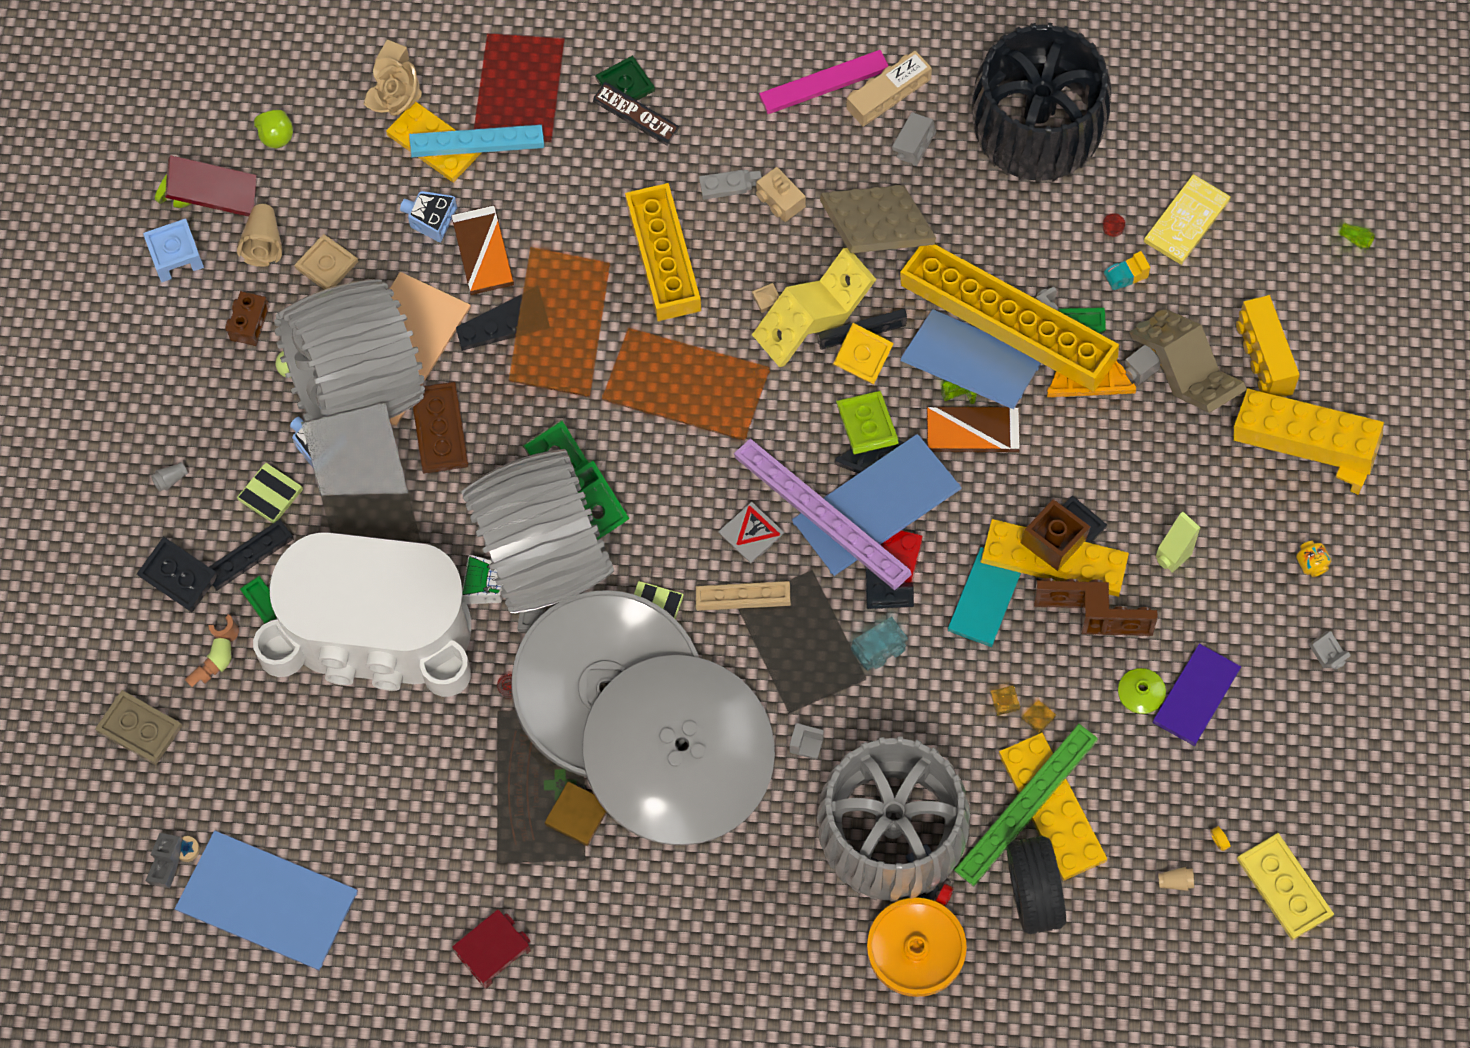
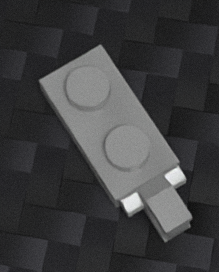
M738 170L699 176L702 198L706 200L745 194L748 190L752 189V186H756V182L762 178L761 172Z

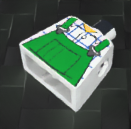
M469 555L462 590L463 602L467 604L502 602V585H497L495 581L498 578L496 574L497 569H490L489 564L492 563L491 560Z

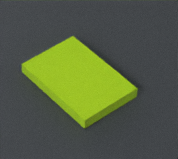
M881 391L836 401L853 454L898 444V437Z

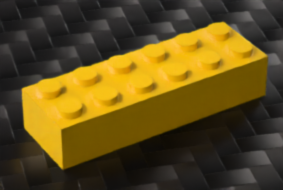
M669 183L625 193L626 207L657 321L700 312L701 299Z
M1247 388L1234 425V441L1337 467L1341 466L1370 475L1383 437L1384 422Z

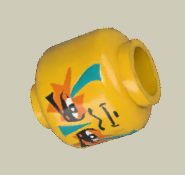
M1312 540L1300 546L1301 550L1297 553L1296 559L1304 574L1316 577L1329 570L1328 566L1331 564V558L1324 544L1314 543Z

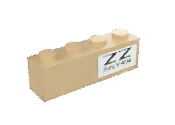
M916 51L909 55L906 54L898 63L885 68L882 74L876 78L869 79L865 86L859 90L852 91L847 97L846 109L864 127L930 81L932 68Z

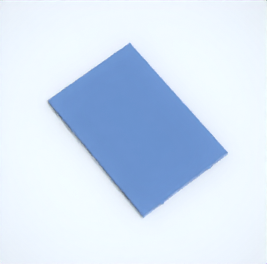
M934 309L931 310L928 317L924 320V323L900 360L1011 409L1016 407L1041 365L1039 361L990 334Z

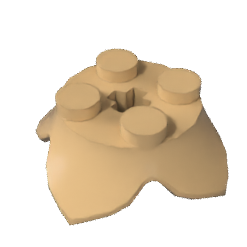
M389 57L376 58L373 76L377 84L369 89L363 104L375 112H389L393 116L399 115L409 109L421 97L422 93L419 89L415 67L409 61L401 64Z

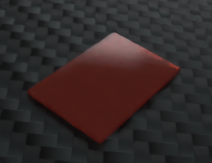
M487 33L474 129L542 125L544 142H552L565 38Z

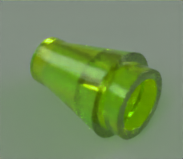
M1347 223L1342 225L1339 235L1345 237L1358 248H1365L1367 250L1375 238V233L1371 232V229Z

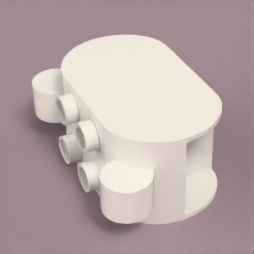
M315 533L293 543L278 560L270 582V599L277 620L262 625L253 639V648L263 670L268 674L276 677H287L296 673L304 664L316 672L325 674L327 681L338 685L353 684L354 677L372 679L374 687L387 691L399 690L401 683H425L432 693L442 697H452L461 693L467 687L471 679V668L465 652L471 637V616L467 603L462 600L460 575L455 564L446 553L434 546L422 543L335 533Z

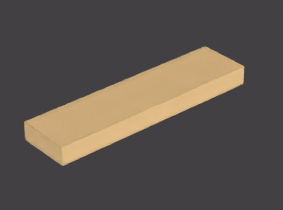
M790 581L696 586L697 611L791 606Z

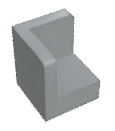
M796 723L790 742V753L815 760L818 759L824 739V731Z

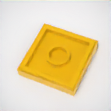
M852 323L832 365L874 384L894 343Z

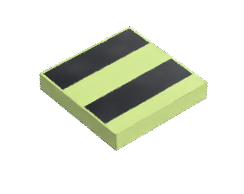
M265 463L237 498L238 501L271 523H275L302 492L303 488L283 473Z
M638 581L634 595L655 603L676 619L683 600V594Z

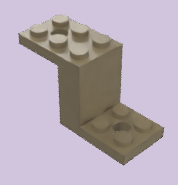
M1165 309L1155 313V316L1149 320L1140 322L1136 328L1129 332L1133 340L1156 351L1173 395L1189 404L1211 413L1247 390L1243 381L1219 371L1203 327L1195 321Z

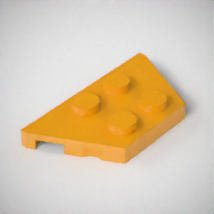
M1117 360L1094 392L1057 371L1047 390V397L1136 394L1135 384L1130 382L1125 369Z

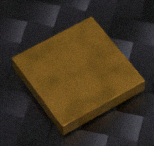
M567 782L544 823L546 826L588 847L607 812L594 794Z

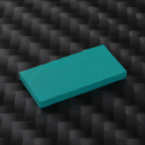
M981 547L949 624L948 632L992 647L1021 573L981 563L984 548Z

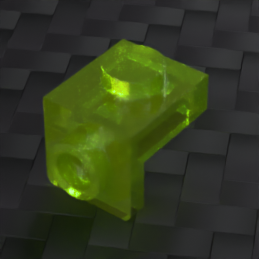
M945 381L942 384L941 395L944 402L966 394L970 404L976 402V393L949 381Z

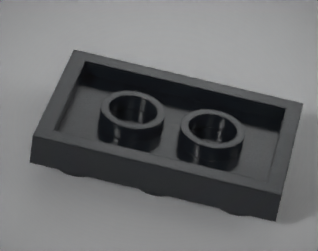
M163 536L136 575L192 613L220 574Z

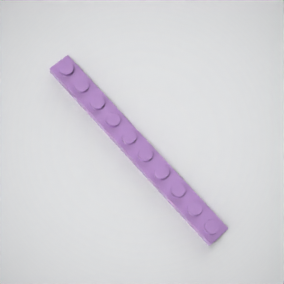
M749 439L734 453L735 458L892 589L896 590L912 575L909 568L753 440Z

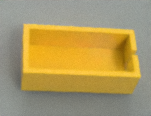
M1270 295L1243 301L1241 311H1239V319L1236 321V328L1239 335L1242 334L1244 338L1243 346L1245 353L1251 357L1252 372L1258 376L1259 391L1280 397L1293 395L1300 374Z

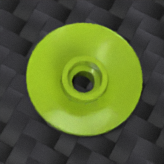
M1138 668L1127 672L1121 678L1118 686V696L1124 707L1131 712L1148 714L1156 711L1163 704L1166 688L1158 674L1149 669ZM1144 685L1147 687V690L1141 691L1138 687Z

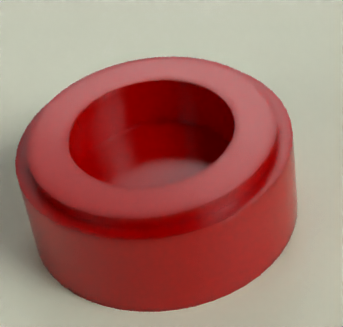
M945 883L936 902L946 907L953 894V887Z

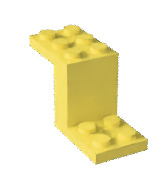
M843 248L820 281L786 287L752 336L779 367L785 366L808 334L842 326L877 279L854 253H850L848 248ZM846 275L850 277V285H847L845 281ZM778 329L782 332L781 340L777 336Z

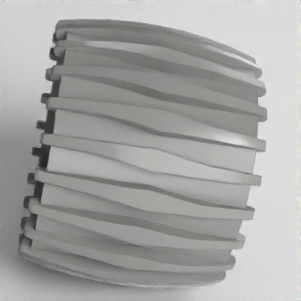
M380 279L351 282L324 289L291 304L275 316L274 324L279 326L275 329V335L281 338L277 342V347L279 349L283 348L284 356L280 357L281 363L286 362L289 369L285 376L286 378H292L295 388H292L291 392L292 394H298L300 399L297 406L299 409H305L306 414L303 417L305 421H311L309 427L317 435L326 436L348 433L379 424L410 409L424 397L425 388L420 386V384L425 382L424 376L419 375L418 371L423 367L422 363L416 362L415 354L419 350L418 347H412L409 338L413 335L412 330L407 332L404 324L407 317L405 314L400 315L397 309L401 306L398 300L393 301L391 297L394 296V292L392 289H387L388 285Z
M566 449L547 451L512 461L485 474L461 491L464 501L467 502V510L474 511L470 519L472 523L478 522L479 524L476 531L477 537H484L485 547L482 548L483 552H490L492 563L489 564L491 570L497 569L496 574L498 578L495 581L497 585H502L501 595L503 598H506L505 604L510 613L539 609L567 600L593 587L614 572L607 551H604L603 540L596 539L600 536L597 525L591 526L590 521L594 520L592 515H590L592 514L591 509L585 510L583 507L587 504L586 499H583L585 494L584 492H577L581 490L580 484H578L579 479L576 477Z
M901 736L889 739L880 737L876 741L860 744L853 752H848L842 758L840 764L833 768L820 795L817 825L819 827V841L824 850L825 858L830 867L836 870L838 878L843 883L850 885L858 894L862 893L870 896L872 900H890L891 903L897 900L916 898L923 893L927 894L934 890L938 883H942L948 878L963 855L970 829V808L965 787L959 775H956L955 769L949 760H945L938 750L923 745L919 740L915 742L903 739ZM888 777L905 779L895 798L886 780ZM874 780L881 797V802L873 799L849 797L855 788ZM920 784L933 793L939 802L916 801L908 803V799L914 786ZM866 811L876 815L875 826L864 842L860 853L856 852L847 843L844 836L842 815L846 812ZM935 814L945 818L942 839L936 850L930 853L929 856H926L923 845L911 824V819L915 815ZM883 834L891 839L898 838L904 834L913 852L914 861L907 864H884L881 861L871 860V855Z

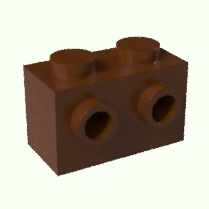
M240 291L238 299H235L232 305L233 314L231 319L228 318L225 326L230 341L257 346L270 307L265 296Z

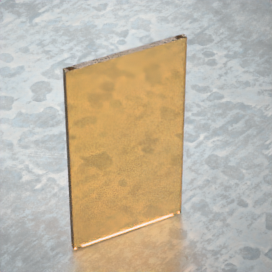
M530 247L509 382L590 397L610 263Z
M628 328L606 389L602 395V401L745 441L768 374L770 373V367Z

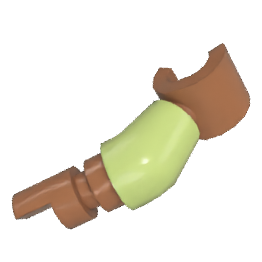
M227 614L225 617L228 624L221 631H218L214 625H209V630L215 639L207 659L203 662L204 666L202 668L199 666L184 679L191 687L200 680L206 684L211 679L210 675H216L219 671L223 672L231 662V642L237 638L239 633V627L231 615Z

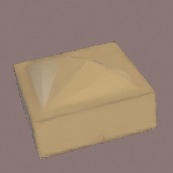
M773 283L752 291V295L761 313L770 310L779 298Z

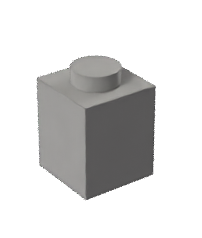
M1144 345L1125 360L1124 369L1127 377L1140 385L1159 370L1161 363L1157 354L1150 347Z

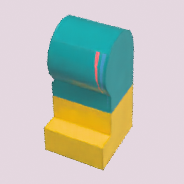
M1142 251L1133 254L1132 258L1108 267L1104 271V276L1113 290H1117L1147 279L1151 267Z

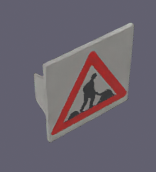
M753 502L718 531L750 563L763 555L784 534Z

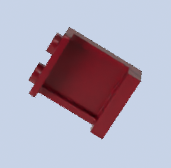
M498 909L452 946L455 955L484 989L493 984L492 979L524 952L526 954L531 952L529 946L531 941L523 931L518 933L513 927L515 922L509 914L505 913L503 915Z

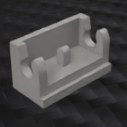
M911 112L892 146L893 151L898 152V159L911 163L914 166L918 165L936 133L933 119Z

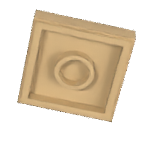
M323 234L294 266L296 270L318 286L327 289L336 286L358 263V258Z

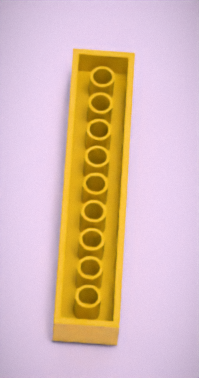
M936 244L919 246L900 272L902 287L1093 392L1118 359V343Z

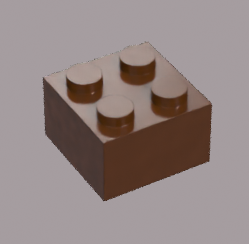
M1053 499L1025 528L1020 543L1058 571L1086 541L1090 526Z

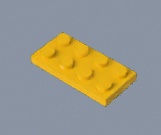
M415 101L386 130L387 136L411 152L409 134L456 130ZM482 152L423 156L418 158L454 183Z

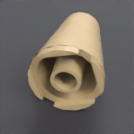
M258 204L252 208L238 242L237 254L239 257L241 255L247 264L266 267L275 260V263H277L282 257V245L274 209L267 204Z

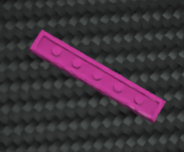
M881 50L761 92L759 97L767 114H771L882 74L883 70L888 67V64Z

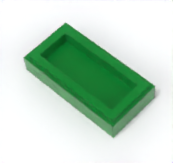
M260 576L240 588L242 594L264 624L277 620L271 604L270 590Z

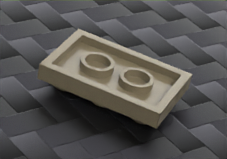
M121 690L95 730L97 733L141 758L157 765L183 726L175 719Z

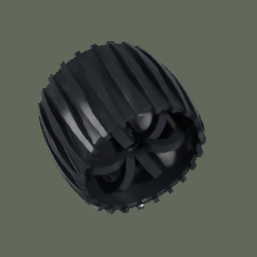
M1049 22L1047 25L1031 23L1028 27H1017L1008 35H1002L999 41L991 46L981 63L972 94L973 126L983 154L988 156L994 167L997 165L1002 169L1004 174L1019 177L1021 181H1024V179L1036 180V183H1041L1044 180H1052L1054 182L1060 177L1066 175L1069 177L1079 167L1082 168L1100 145L1111 110L1110 76L1104 57L1099 54L1096 45L1086 40L1081 32L1077 34L1071 31L1068 26L1062 28L1053 26V23ZM1065 86L1070 88L1072 93H1077L1082 98L1081 101L1087 105L1086 115L1082 116L1077 105L1061 91ZM1016 93L1027 95L1024 112L1025 125L1021 124L1017 119L1013 120L1008 117L1007 113L998 107L999 102L1003 98ZM1057 104L1067 112L1071 119V124L1069 125L1062 124L1061 127L1050 128V126L1035 128L1036 123L1043 124L1049 120L1050 116L1055 115Z

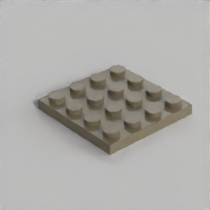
M904 185L821 193L820 202L850 253L935 245L936 236Z

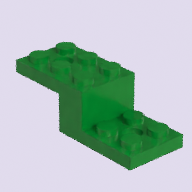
M562 420L522 445L528 456L547 452L552 446L566 449L576 477L579 479L578 484H580L581 490L577 492H584L585 494L583 499H586L587 504L583 506L584 509H591L592 512L593 507L597 505L603 509V514L600 518L595 519L593 517L594 520L590 521L591 526L597 525L600 536L596 538L597 540L629 520L628 515L595 462L585 458Z

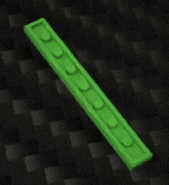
M1078 724L954 871L974 887L1095 745L1098 738L1081 724Z

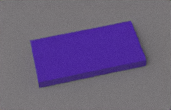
M1199 643L1154 718L1153 723L1195 746L1239 673L1241 666Z

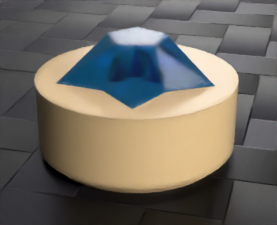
M181 837L182 843L179 859L184 862L193 861L199 855V844L193 837Z

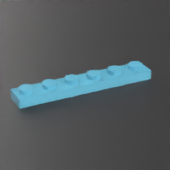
M542 125L409 134L411 157L544 148Z

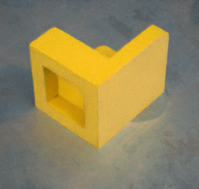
M1340 466L1336 478L1352 484L1350 492L1359 495L1368 474Z

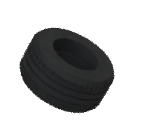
M1038 836L1036 838H1028V840L1012 841L1007 846V857L1014 899L1023 931L1028 934H1035L1037 932H1045V930L1061 929L1066 924V909L1059 869L1051 840L1045 836Z

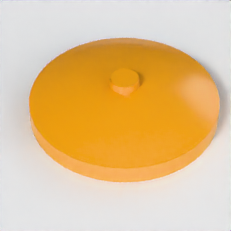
M925 898L903 899L886 907L874 920L867 941L869 963L877 978L891 990L912 997L933 995L947 988L960 974L965 962L967 949L965 933L956 916L942 904Z

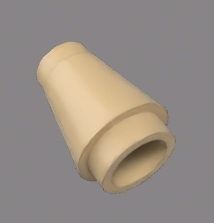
M1187 867L1158 873L1160 888L1189 891V888H1195L1193 868L1187 869Z

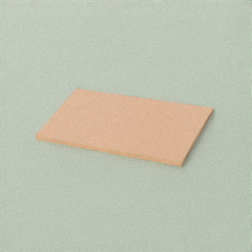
M400 272L390 287L394 292V296L391 298L393 301L398 300L401 306L397 309L400 315L405 314L407 317L404 324L407 332L411 330L413 332V335L409 338L412 347H418L419 352L415 354L416 362L422 363L423 368L418 371L419 375L424 376L425 381L456 332V327L461 324L468 313L471 305ZM406 411L386 421L397 426Z

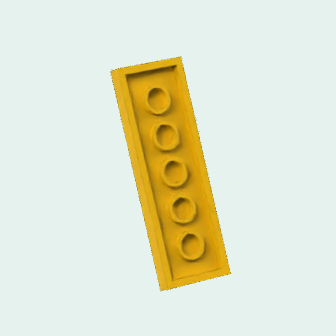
M991 520L981 563L1044 579L1052 578L1055 581L1077 579L1079 582H1089L1093 579H1099L1103 582H1109V595L1119 597L1128 560V552L1084 542L1057 571L1020 543L1026 527L999 520Z
M1040 733L999 751L998 755L1019 794L1052 756L1053 752L1043 733ZM1065 779L1031 819L1039 835L1051 840L1059 874L1063 881L1107 862V857L1067 779Z

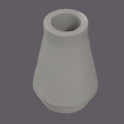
M180 462L176 465L156 470L155 474L151 475V478L156 488L161 492L162 490L167 491L183 476L187 475L188 472L184 464Z

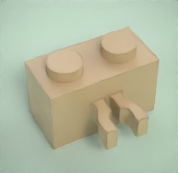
M775 167L756 182V195L763 203L766 202L770 206L772 213L777 218L780 217L784 222L806 207V196L778 167Z

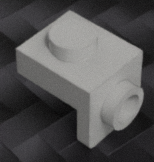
M1331 631L1324 632L1309 643L1323 668L1338 669L1351 656L1349 651L1342 650Z

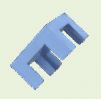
M186 218L143 233L161 283L172 279L169 270L190 263L193 271L204 268Z

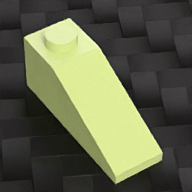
M1184 512L1178 516L1160 544L1156 554L1158 563L1163 568H1168L1172 573L1192 555L1200 527Z

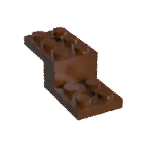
M1045 578L1037 581L1034 607L1081 608V634L1153 636L1158 619L1157 610H1151L1149 607L1127 609L1122 606L1109 609V582H1103L1099 579L1079 582L1077 579L1055 581L1052 578Z

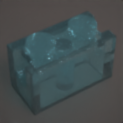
M890 617L854 639L851 651L866 671L872 668L878 669L886 663L888 658L892 656L898 657L906 650L905 642L908 641V638L893 617Z

